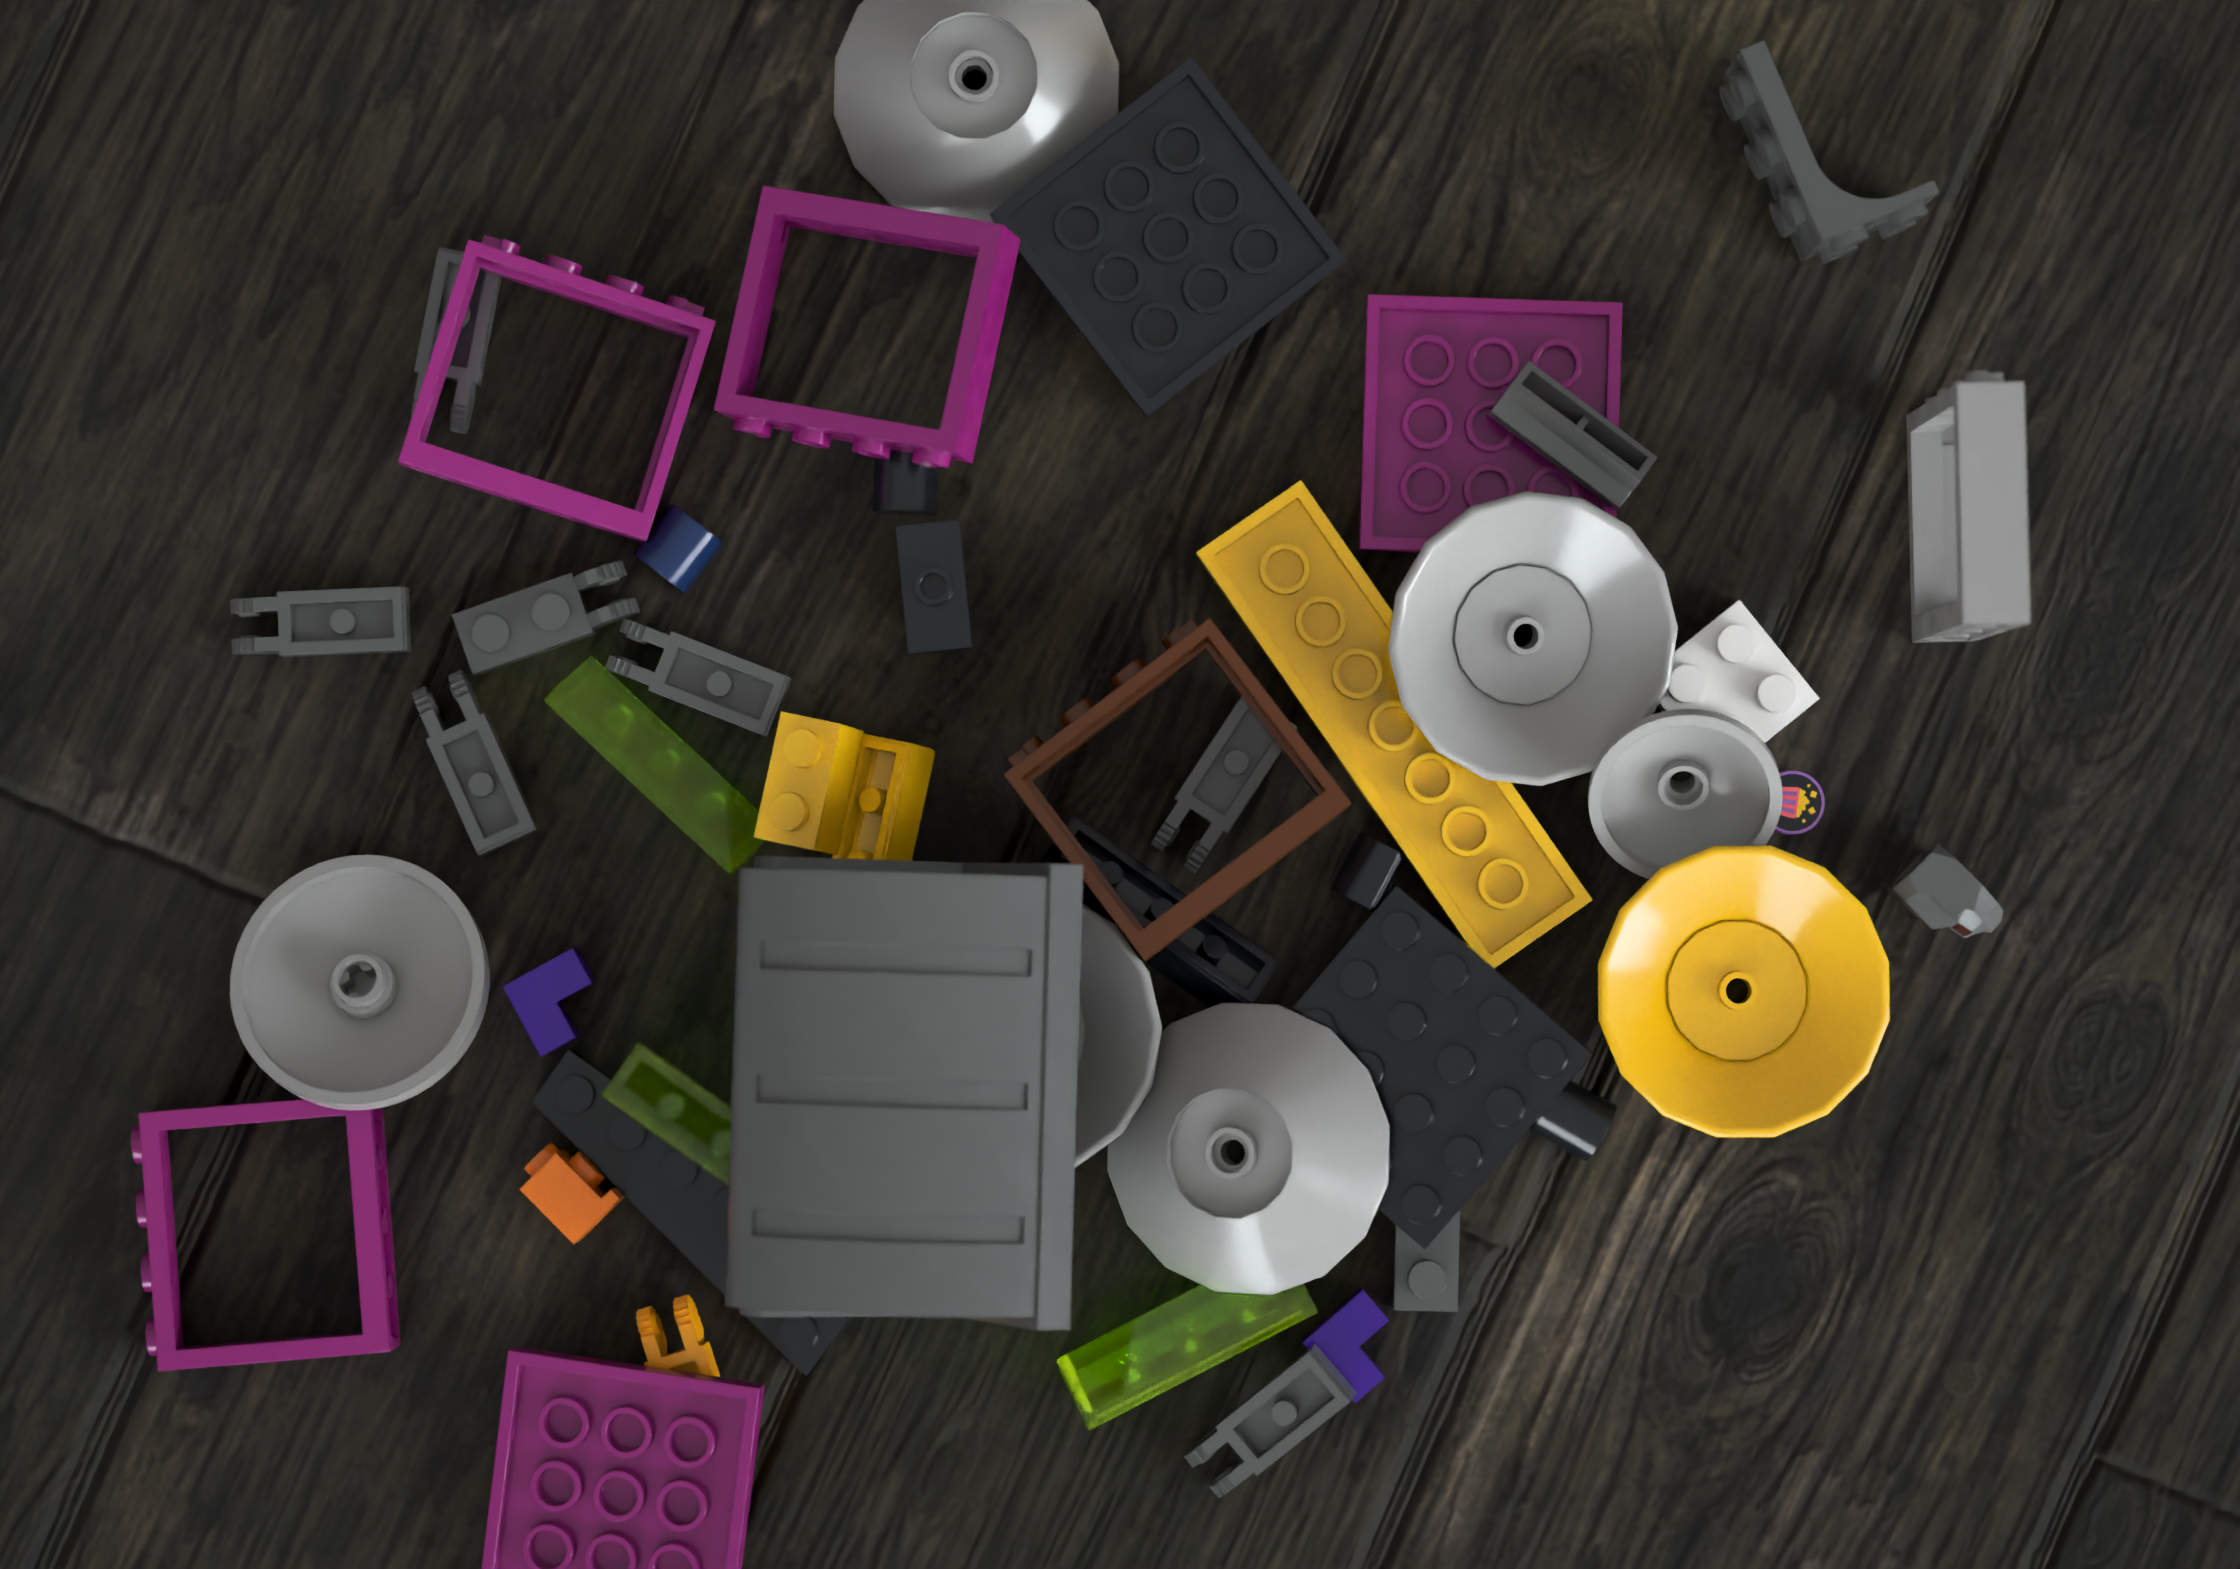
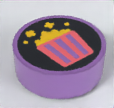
M1800 771L1781 772L1783 802L1775 832L1785 835L1804 833L1813 828L1823 815L1825 807L1823 791L1818 782L1806 773Z

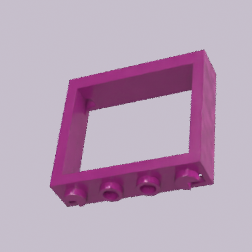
M763 186L714 410L734 421L733 430L752 433L757 437L770 438L772 428L791 431L793 432L792 441L817 448L829 449L831 439L852 442V452L873 458L889 459L892 449L913 453V463L935 469L936 466L949 468L950 460L973 464L1021 239L1003 224ZM790 227L977 258L940 430L753 397Z
M487 235L483 236L481 243L468 239L399 456L398 465L641 543L646 542L716 321L703 317L705 307L690 303L687 299L669 295L666 304L642 297L644 286L621 277L607 275L605 284L582 277L580 275L583 266L564 258L546 255L542 264L518 256L521 246L509 240H499ZM480 270L687 338L634 510L425 443Z
M301 1098L152 1110L138 1113L139 1125L133 1126L131 1131V1149L135 1163L142 1164L144 1189L137 1191L136 1215L139 1226L147 1228L149 1253L143 1254L141 1258V1281L144 1291L152 1292L154 1317L147 1319L145 1334L149 1355L157 1356L158 1371L391 1352L401 1346L383 1107L370 1110H340L319 1106ZM346 1115L362 1332L184 1347L168 1130Z

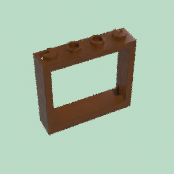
M1210 618L1198 627L1191 619L1178 630L1172 631L1161 641L1167 651L1147 666L1141 658L1127 665L1110 680L1115 687L1113 692L1097 704H1094L1090 697H1086L1059 718L1064 729L1045 743L1042 742L1039 736H1035L1022 745L1021 749L1007 758L1013 767L1003 774L1069 863L1083 865L1084 883L1144 962H1147L1347 810L1352 804ZM1207 652L1317 797L1143 928L1033 782L1203 653Z

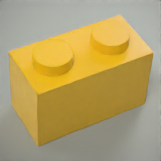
M781 711L754 838L837 855L864 731L840 723Z

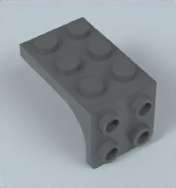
M1765 40L1739 51L1722 75L1725 84L1719 87L1720 97L1729 118L1733 122L1741 120L1750 143L1744 145V152L1749 167L1756 179H1766L1775 200L1769 203L1773 223L1782 238L1791 237L1800 261L1819 254L1822 264L1831 262L1857 250V244L1870 238L1868 233L1877 230L1880 238L1885 239L1916 225L1917 219L1929 213L1926 204L1940 193L1935 181H1930L1893 197L1880 199L1852 195L1831 182L1822 172L1813 155Z

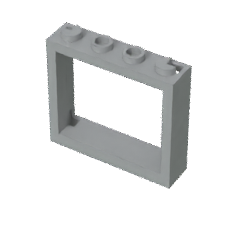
M1988 370L1963 373V380L1950 382L1949 388L1937 390L1936 397L1925 398V404L1906 415L1912 643L1974 642L2030 624L2024 381L2004 382L2003 373H1988Z

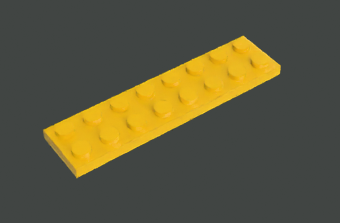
M1302 480L1196 552L1198 559L1467 945L1496 968L1593 900L1513 784L1510 782L1485 780L1436 752L1402 707L1388 653L1393 611Z

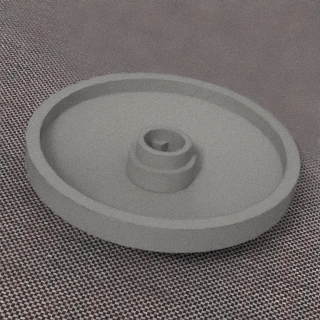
M350 855L327 860L299 872L276 888L263 901L246 925L234 954L230 974V1001L234 1022L243 1044L258 1066L276 1083L303 1100L332 1109L351 1111L370 1110L400 1103L418 1095L443 1078L458 1063L474 1040L484 1017L490 989L489 960L483 936L472 914L455 892L435 875L415 864L380 855Z

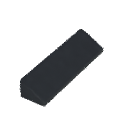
M1075 815L1066 825L1143 928L1187 896ZM1055 843L1052 844L1039 862L1046 864H1070ZM1083 881L1082 903L1115 923ZM1213 913L1208 914L1146 962L1209 1008L1223 1002L1254 1003L1281 964L1279 960Z

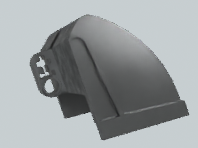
M755 856L754 868H739L725 1285L726 1306L740 1308V1315L751 1317H959L1032 1330H1070L1083 865Z

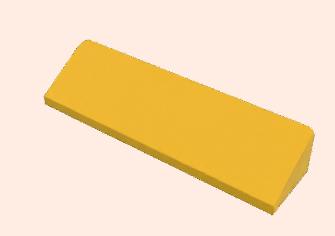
M863 734L837 855H832V858L912 861L935 758V751L933 749L913 743Z

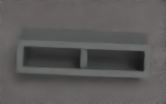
M1528 361L1488 415L1615 511L1623 505L1658 458L1530 361Z

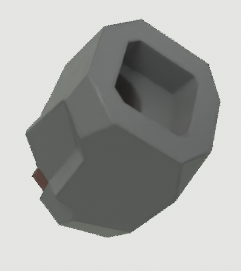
M1938 843L1931 844L1921 851L1893 879L1887 888L1911 914L1922 919L1931 929L1948 927L1963 938L1982 932L1992 933L2002 920L2003 909L1994 897L1953 855Z

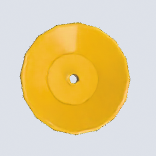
M1712 846L1660 868L1619 909L1598 961V1022L1620 1074L1662 1116L1716 1138L1776 1137L1828 1115L1869 1073L1890 1020L1889 960L1867 908L1825 867L1774 846ZM1735 978L1743 980L1748 988L1746 998L1739 1003L1732 1002L1726 994L1728 983Z

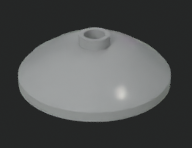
M1702 709L1664 711L1650 715L1628 726L1609 742L1602 751L1591 773L1588 787L1589 815L1599 842L1616 862L1646 879H1650L1660 868L1712 846H1765L1778 824L1783 802V789L1778 766L1763 740L1741 722L1726 715ZM1682 771L1692 774L1685 781H1675L1671 778L1675 773Z

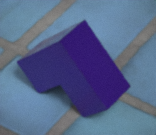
M572 948L502 987L540 1057L581 1037L562 1001L597 982L580 950Z
M1360 1287L1305 1334L1301 1341L1307 1349L1313 1344H1316L1357 1392L1352 1400L1354 1403L1358 1402L1385 1378L1381 1370L1360 1346L1383 1327L1389 1319L1363 1288Z

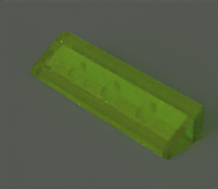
M592 655L544 699L559 716L729 874L734 875L766 841L754 838L759 811Z
M638 1042L601 1096L729 1185L731 1105L650 1047Z
M1304 1283L1274 1295L1215 1292L1203 1285H1199L1061 1356L1057 1360V1365L1088 1430H1091L1318 1313Z

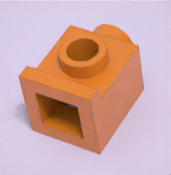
M552 1142L544 1147L526 1165L524 1170L531 1178L519 1189L573 1244L582 1240L625 1197L617 1187L612 1188L607 1193L600 1185L606 1178L605 1175L582 1152L578 1151L572 1157L565 1149L560 1151Z

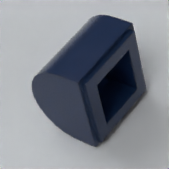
M672 504L649 533L647 541L641 543L634 552V555L686 594L724 543Z

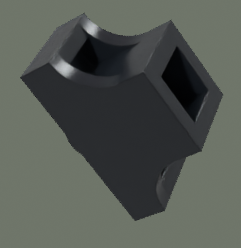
M960 520L895 526L909 656L973 649L972 616Z

